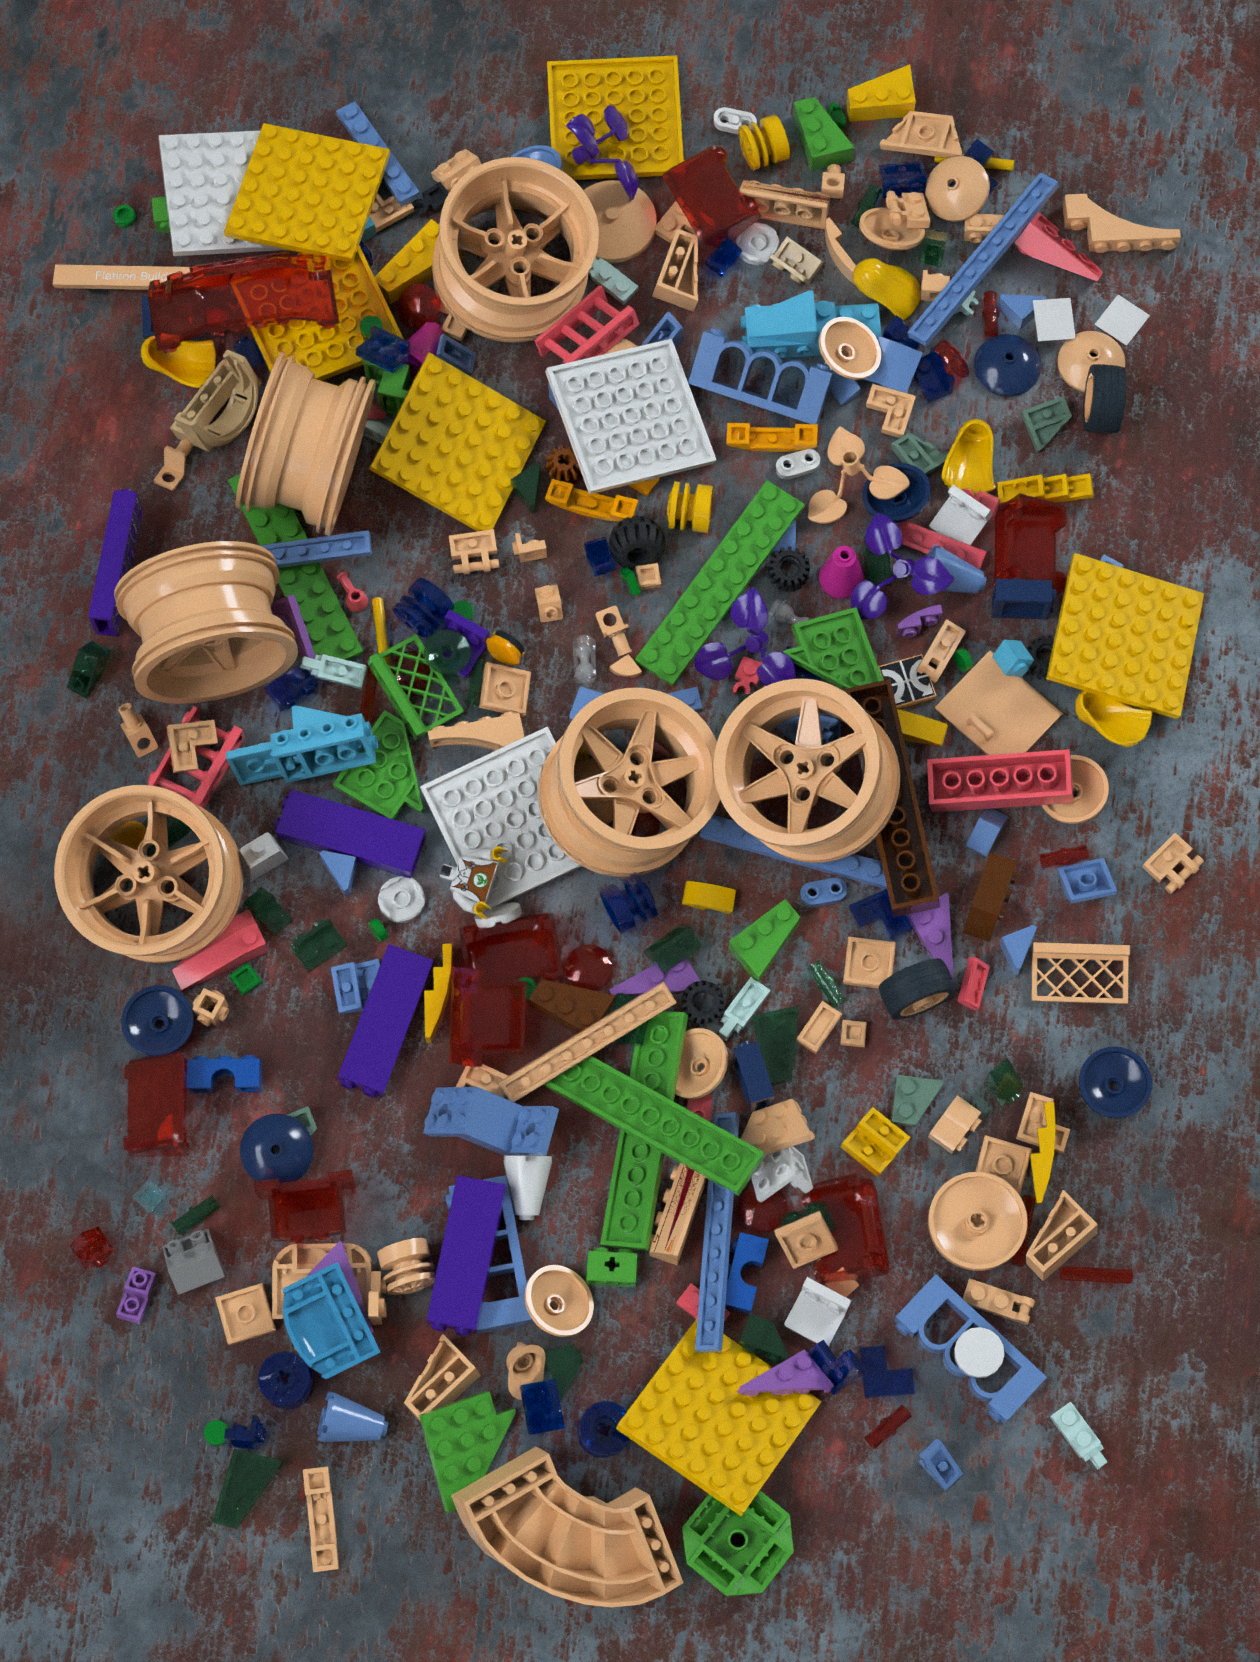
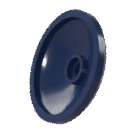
M1001 334L989 338L979 347L974 359V372L980 384L989 392L1004 397L1018 396L1029 391L1038 381L1041 373V358L1036 348L1028 340L1017 335ZM1007 356H1010V357H1012L1013 359H1012V360H1007L1006 357H1007Z
M894 463L886 465L904 473L910 485L896 497L882 500L871 494L869 485L872 481L867 479L862 492L865 508L870 515L883 514L895 523L910 520L920 514L930 500L931 487L928 477L921 469L910 464Z
M161 985L150 986L134 994L125 1005L121 1018L122 1031L130 1046L144 1055L154 1057L169 1055L180 1049L189 1039L194 1026L193 1010L186 997L174 988ZM163 1022L164 1026L162 1028H156L157 1023Z
M1106 1047L1091 1054L1084 1062L1079 1074V1089L1085 1103L1094 1112L1108 1118H1126L1141 1110L1148 1101L1152 1090V1077L1147 1064L1133 1051L1122 1047ZM1110 1083L1116 1084V1085H1117V1089H1116V1090H1111V1089L1109 1088V1084H1110Z
M285 1114L263 1116L254 1121L242 1137L240 1144L241 1162L250 1177L258 1183L270 1187L290 1185L299 1180L310 1167L313 1158L312 1138L306 1127L291 1116ZM274 1145L280 1146L278 1154L271 1152V1148Z

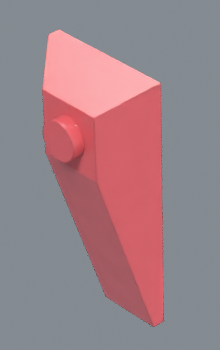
M1039 212L1014 242L1017 245V249L1024 255L1028 254L1033 258L1089 279L1098 281L1103 274V271L1088 256L1081 252L1078 254L1075 251L1074 243L1070 239H1063L1058 234L1060 229Z
M250 910L234 916L230 925L220 936L194 955L183 959L172 969L182 992L269 952Z

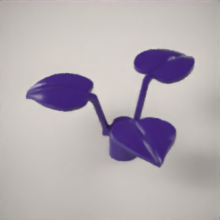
M608 105L604 110V117L611 131L598 140L594 136V126L586 115L580 114L573 117L566 127L575 134L582 144L572 150L574 161L578 165L590 162L591 165L595 163H616L615 171L630 201L633 200L638 189V177L628 161L622 162L621 159H596V156L599 154L597 147L599 143L613 134L618 141H623L627 138L628 127L624 117L615 106Z
M879 513L873 516L866 530V545L871 552L877 555H883L888 551V554L897 561L893 565L894 576L878 584L876 587L871 581L865 580L854 588L851 595V608H857L861 620L875 619L885 612L887 597L884 592L880 591V588L895 579L914 576L912 588L922 595L938 593L954 581V577L948 572L943 563L935 557L925 556L915 563L912 559H902L901 555L895 554L892 550L898 549L902 545L903 537L901 530L893 520Z
M754 587L734 601L730 612L733 622L740 628L747 627V632L751 633L746 639V644L727 654L726 646L723 643L710 642L699 650L694 661V667L698 672L709 679L722 680L730 675L733 668L729 657L736 655L744 649H748L753 653L760 651V659L763 663L757 668V675L765 686L783 680L797 679L794 664L785 653L774 651L765 658V652L767 651L765 647L769 642V637L762 629H764L768 622V612L762 596Z

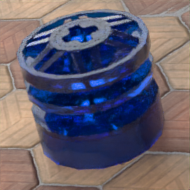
M418 577L407 590L409 596L403 595L400 598V603L397 602L392 609L397 618L408 629L425 639H430L434 634L433 630H437L440 627L438 620L444 621L449 609L453 611L455 607L451 599L440 588L430 581Z
M637 872L629 875L631 883L625 877L621 879L622 891L614 883L599 890L603 905L620 934L636 928L634 919L636 915L643 923L648 920L646 913L652 919L658 916L654 897L647 884Z
M284 1351L275 1353L268 1357L259 1368L257 1378L259 1389L268 1402L278 1409L288 1411L297 1409L305 1404L313 1393L314 1379L312 1372L304 1360L294 1353ZM286 1374V1376L289 1377L287 1379L288 1383L285 1385L281 1381V1375Z
M601 1401L594 1403L586 1409L577 1424L576 1432L578 1442L586 1453L597 1458H608L616 1455L627 1445L630 1438L616 1429L618 1423L627 1413L624 1407L615 1402ZM599 1425H602L603 1428H609V1431L606 1433L607 1437L597 1433L600 1429Z

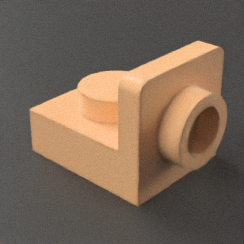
M520 533L515 534L516 541L512 542L514 556L519 555L520 563L547 558L545 540H530L526 544H522Z

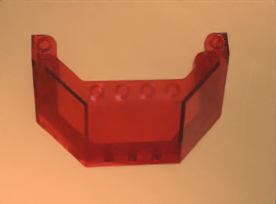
M280 252L189 267V273L183 274L182 271L167 275V281L161 283L160 280L151 281L147 298L157 350H163L164 353L175 352L177 347L181 345V342L204 333L218 335L222 334L223 330L232 329V332H239L245 330V327L264 328L269 323L275 322L277 325H285L290 323V320L316 321L317 325L322 326L323 329L335 327V324L340 322L330 256L322 254L320 258H314L313 254L299 253L297 254L298 257H291V252Z

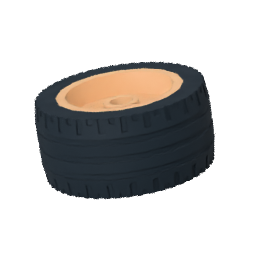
M1093 364L1090 366L1083 402V427L1085 431L1105 434L1119 432L1126 401L1127 379L1124 367L1105 364Z
M935 958L913 964L894 973L879 985V991L892 1019L900 1020L916 1016L944 1003L956 993V987L943 959Z

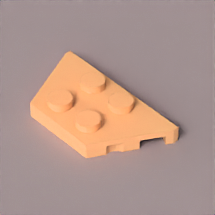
M909 111L903 118V121L892 129L893 133L886 140L882 139L880 141V148L882 150L945 158L963 156L953 116Z
M789 1099L752 1112L741 1139L767 1155L813 1140L815 1135L809 1130L808 1122L805 1116L801 1114L802 1110L795 1100Z

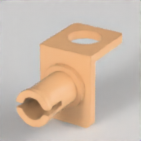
M829 165L827 172H823L821 192L830 195V198H843L845 174L841 173L839 165Z
M181 440L176 449L169 446L164 448V466L155 477V484L172 491L175 490L186 475V457L193 450V445L189 441ZM170 474L175 477V480L173 482H165L162 477Z
M617 606L597 612L595 616L604 638H612L618 657L632 652L624 634L629 626L628 624L624 625ZM607 613L615 615V625L606 626L603 622L604 615Z
M131 703L121 705L118 708V712L121 714L124 723L120 726L137 757L140 758L156 750L158 745L142 715H136ZM141 738H148L150 740L149 746L145 749H140L137 746Z

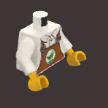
M497 846L494 849H483L468 853L465 857H460L457 867L443 864L440 877L452 881L450 890L453 893V899L463 910L477 914L482 919L487 918L482 913L487 908L491 910L487 903L499 868V863L496 860L505 863L507 859L502 858L501 854L504 851L508 852V849Z

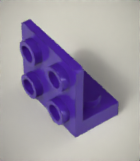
M449 609L445 615L446 626L428 653L432 660L467 678L486 649V640L490 637L488 630Z

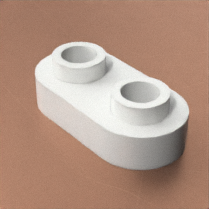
M723 107L714 113V125L720 131L738 134L740 126L744 124L749 126L750 122L757 124L756 117L749 112Z
M812 449L782 456L777 460L776 473L784 480L813 473L819 468L820 456ZM811 457L813 460L806 461L805 458ZM788 463L791 467L786 468L783 465Z

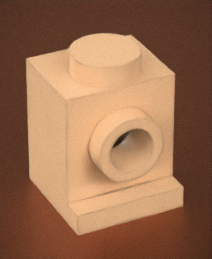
M923 270L920 300L934 301L950 282V276H944L940 273L931 275L928 274V270Z

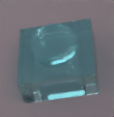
M148 1179L132 1198L152 1215L168 1196Z

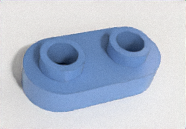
M839 878L809 882L801 888L800 899L807 907L840 903L847 895V885ZM833 886L839 887L840 891L833 892L831 888ZM814 890L817 894L810 896L808 892Z

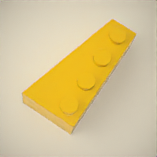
M431 219L375 276L377 284L389 304L394 303L413 291L419 284L432 279V260L439 235V224ZM458 247V254L460 260L466 257V252Z

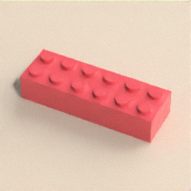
M1070 749L927 759L929 806L932 813L1074 803Z

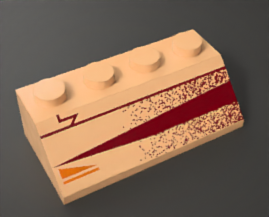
M743 180L739 190L738 214L825 229L830 195L822 192H808L800 188H785L777 184H762L755 180Z
M681 1163L679 1167L674 1166L670 1179L674 1180L672 1188H667L662 1202L666 1203L663 1212H658L654 1224L658 1226L655 1235L651 1234L649 1245L650 1257L674 1265L679 1263L707 1181L706 1177Z

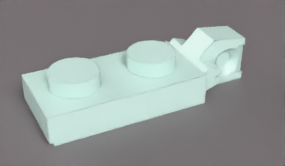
M601 258L599 260L594 259L588 274L591 280L598 286H602L607 293L624 305L639 290V286L607 261Z
M322 654L315 655V659L304 656L300 668L312 671L311 675L316 678L361 689L367 666Z
M750 977L723 1013L721 1022L724 1025L720 1029L718 1036L727 1041L734 1031L739 1034L768 997L771 990Z
M1069 1402L1050 1416L1079 1458H1082L1085 1462L1090 1459L1097 1470L1107 1463L1100 1452L1104 1449L1100 1444V1440L1072 1402Z

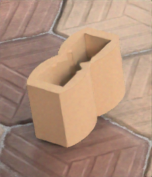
M957 1095L931 1130L928 1137L951 1154L955 1150L960 1152L968 1141L965 1138L969 1130L974 1132L982 1121L979 1119L981 1112Z

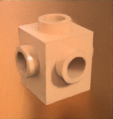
M203 988L200 995H197L192 1006L197 1017L196 1020L206 1026H210V1024L218 1026L220 1021L223 1022L229 1012L225 996L216 990L209 991Z

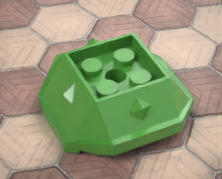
M761 1491L758 1492L742 1517L708 1494L682 1527L686 1564L726 1597L762 1594L794 1553L790 1514ZM733 1535H742L745 1539V1544L742 1547H734L730 1541Z

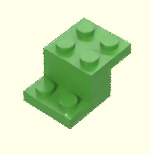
M366 355L363 362L366 381L369 383L370 379L376 380V386H379L377 393L380 407L387 414L396 416L412 385L410 367L402 361L393 362L385 360L381 356Z

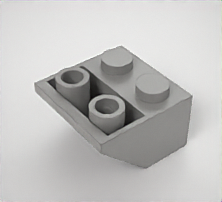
M209 1229L195 1231L190 1236L179 1240H172L162 1246L168 1272L178 1295L225 1277Z

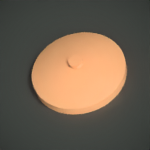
M602 181L583 190L594 208L598 221L599 242L595 256L597 260L601 258L608 263L625 262L637 257L648 248L655 235L657 225L656 211L650 198L641 189H637L636 195L631 201L620 181Z
M969 1172L950 1179L937 1191L929 1209L928 1228L935 1247L949 1262L967 1270L985 1271L1003 1265L1017 1253L1026 1235L1027 1213L1020 1195L1008 1182L989 1173Z

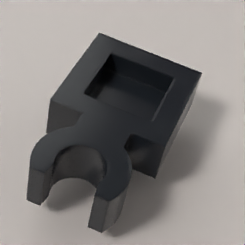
M438 182L422 193L424 199L414 200L412 206L414 210L418 207L423 208L418 212L419 217L423 218L431 208L435 213L441 210L449 192L441 182Z

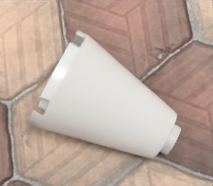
M504 1155L503 1161L514 1215H519V1220H534V1215H539L552 1164V1156Z

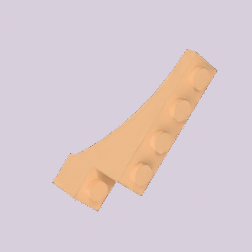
M1068 194L1064 197L1062 205L1065 229L1072 230L1087 228L1089 252L1171 250L1178 247L1181 238L1180 229L1147 227L1121 219L1092 202L1087 194Z
M506 712L500 717L491 718L487 716L470 723L468 721H461L451 727L437 726L428 731L431 747L468 745L496 751L524 738L520 713Z

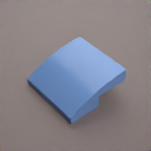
M878 336L881 361L877 370L869 377L864 378V380L907 393L923 352Z
M380 959L358 964L351 962L331 967L339 1014L363 1011L381 964Z

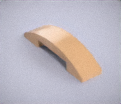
M829 217L825 223V240L828 251L840 272L854 284L853 271L856 265L841 247L842 233Z
M329 1468L304 1469L303 1477L307 1498L313 1572L339 1569Z

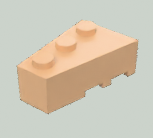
M678 228L676 229L652 297L694 312L698 303V236Z
M1064 1190L1026 1254V1264L1042 1281L1048 1278L1097 1234L1098 1224Z
M444 1334L440 1337L438 1346L433 1355H430L428 1364L423 1373L417 1378L404 1402L409 1411L419 1421L420 1414L453 1403L481 1376L476 1367Z

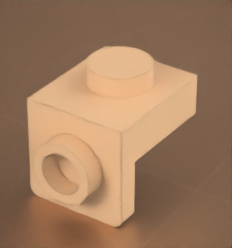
M546 585L535 588L540 621L549 622L563 619L558 586Z

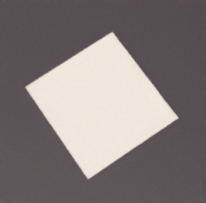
M1117 295L1094 325L1123 344L1128 345L1150 315L1120 295Z
M1070 298L1033 300L1038 341L1076 339Z

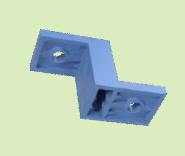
M479 1087L436 1088L432 1095L431 1107L425 1119L423 1134L430 1137H460L503 1156H546L559 1109L553 1106H521Z

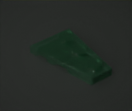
M799 1006L752 1015L758 1045L771 1085L792 1081Z
M234 1448L212 1523L237 1530L283 1462Z

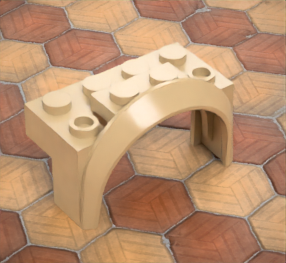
M230 350L223 354L225 360L219 363L182 413L179 412L174 418L175 422L170 427L178 439L187 440L192 445L208 452L214 446H223L232 442L245 430L255 413L259 387L262 384L247 359ZM235 394H240V395H242V396H245V397H247V400H245V399H243V398H240V397L236 396ZM228 398H230L225 410L220 415V417L209 425V423L213 420V418L221 409V407L226 403Z

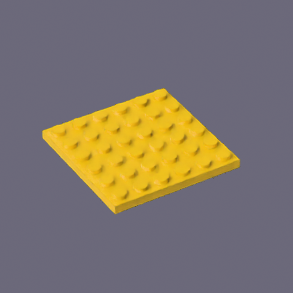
M677 55L547 61L551 148L559 153L564 173L573 180L618 178L615 171L616 163H595L591 165L590 162L578 165L573 159L572 150L582 144L575 134L566 127L573 117L584 114L591 120L595 129L594 136L598 140L611 131L605 121L604 110L608 105H613L627 123L628 136L625 140L618 141L613 134L597 145L599 154L596 156V159H621L622 162L628 161L634 168L637 177L684 175Z
M263 123L224 230L225 237L353 263L390 157V149Z
M360 246L353 263L305 254L230 283L270 374L280 352L287 353V359L291 355L296 356L297 363L308 367L315 374V379L323 381L363 365L366 355L384 357L398 351L401 346L406 344ZM366 316H376L382 322V334L376 339H367L360 332V322Z
M429 352L380 445L369 470L477 532L492 530L546 421Z
M1074 553L1071 557L1046 679L1141 709L1152 710L1154 713L1178 720L1181 717L1204 593Z
M696 1319L618 1423L616 1429L742 1517L822 1401L810 1393L800 1394L797 1392L785 1395H772V1392H759L758 1396L740 1395L737 1392L740 1386L770 1370L772 1367L725 1334H723L722 1352L698 1353L695 1351Z

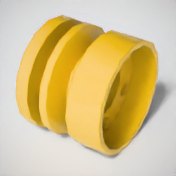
M774 114L760 120V129L755 122H750L749 127L744 124L738 128L742 153L753 171L758 170L760 165L762 167L768 166V156L773 163L790 158L788 139L777 115Z
M674 481L667 507L669 529H675L676 520L679 519L681 520L680 530L685 529L687 521H692L693 532L708 533L713 486L698 484L695 494H690V483H686L684 493L680 492V482Z

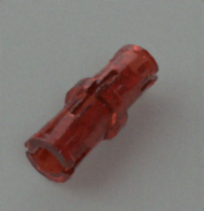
M986 291L983 293L984 311H982L984 335L986 337H994L998 335V317H1000V311L997 306L998 293L995 291L993 295V291Z
M1082 845L1068 849L1063 847L1055 852L1039 854L1041 867L1044 869L1062 864L1067 866L1069 865L1068 863L1088 860L1087 846Z
M901 1404L887 1418H882L880 1424L864 1437L866 1442L875 1450L890 1435L894 1436L897 1433L896 1430L912 1417L911 1413Z

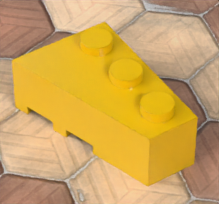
M910 64L848 89L846 105L849 122L905 117L909 111H915L916 100Z

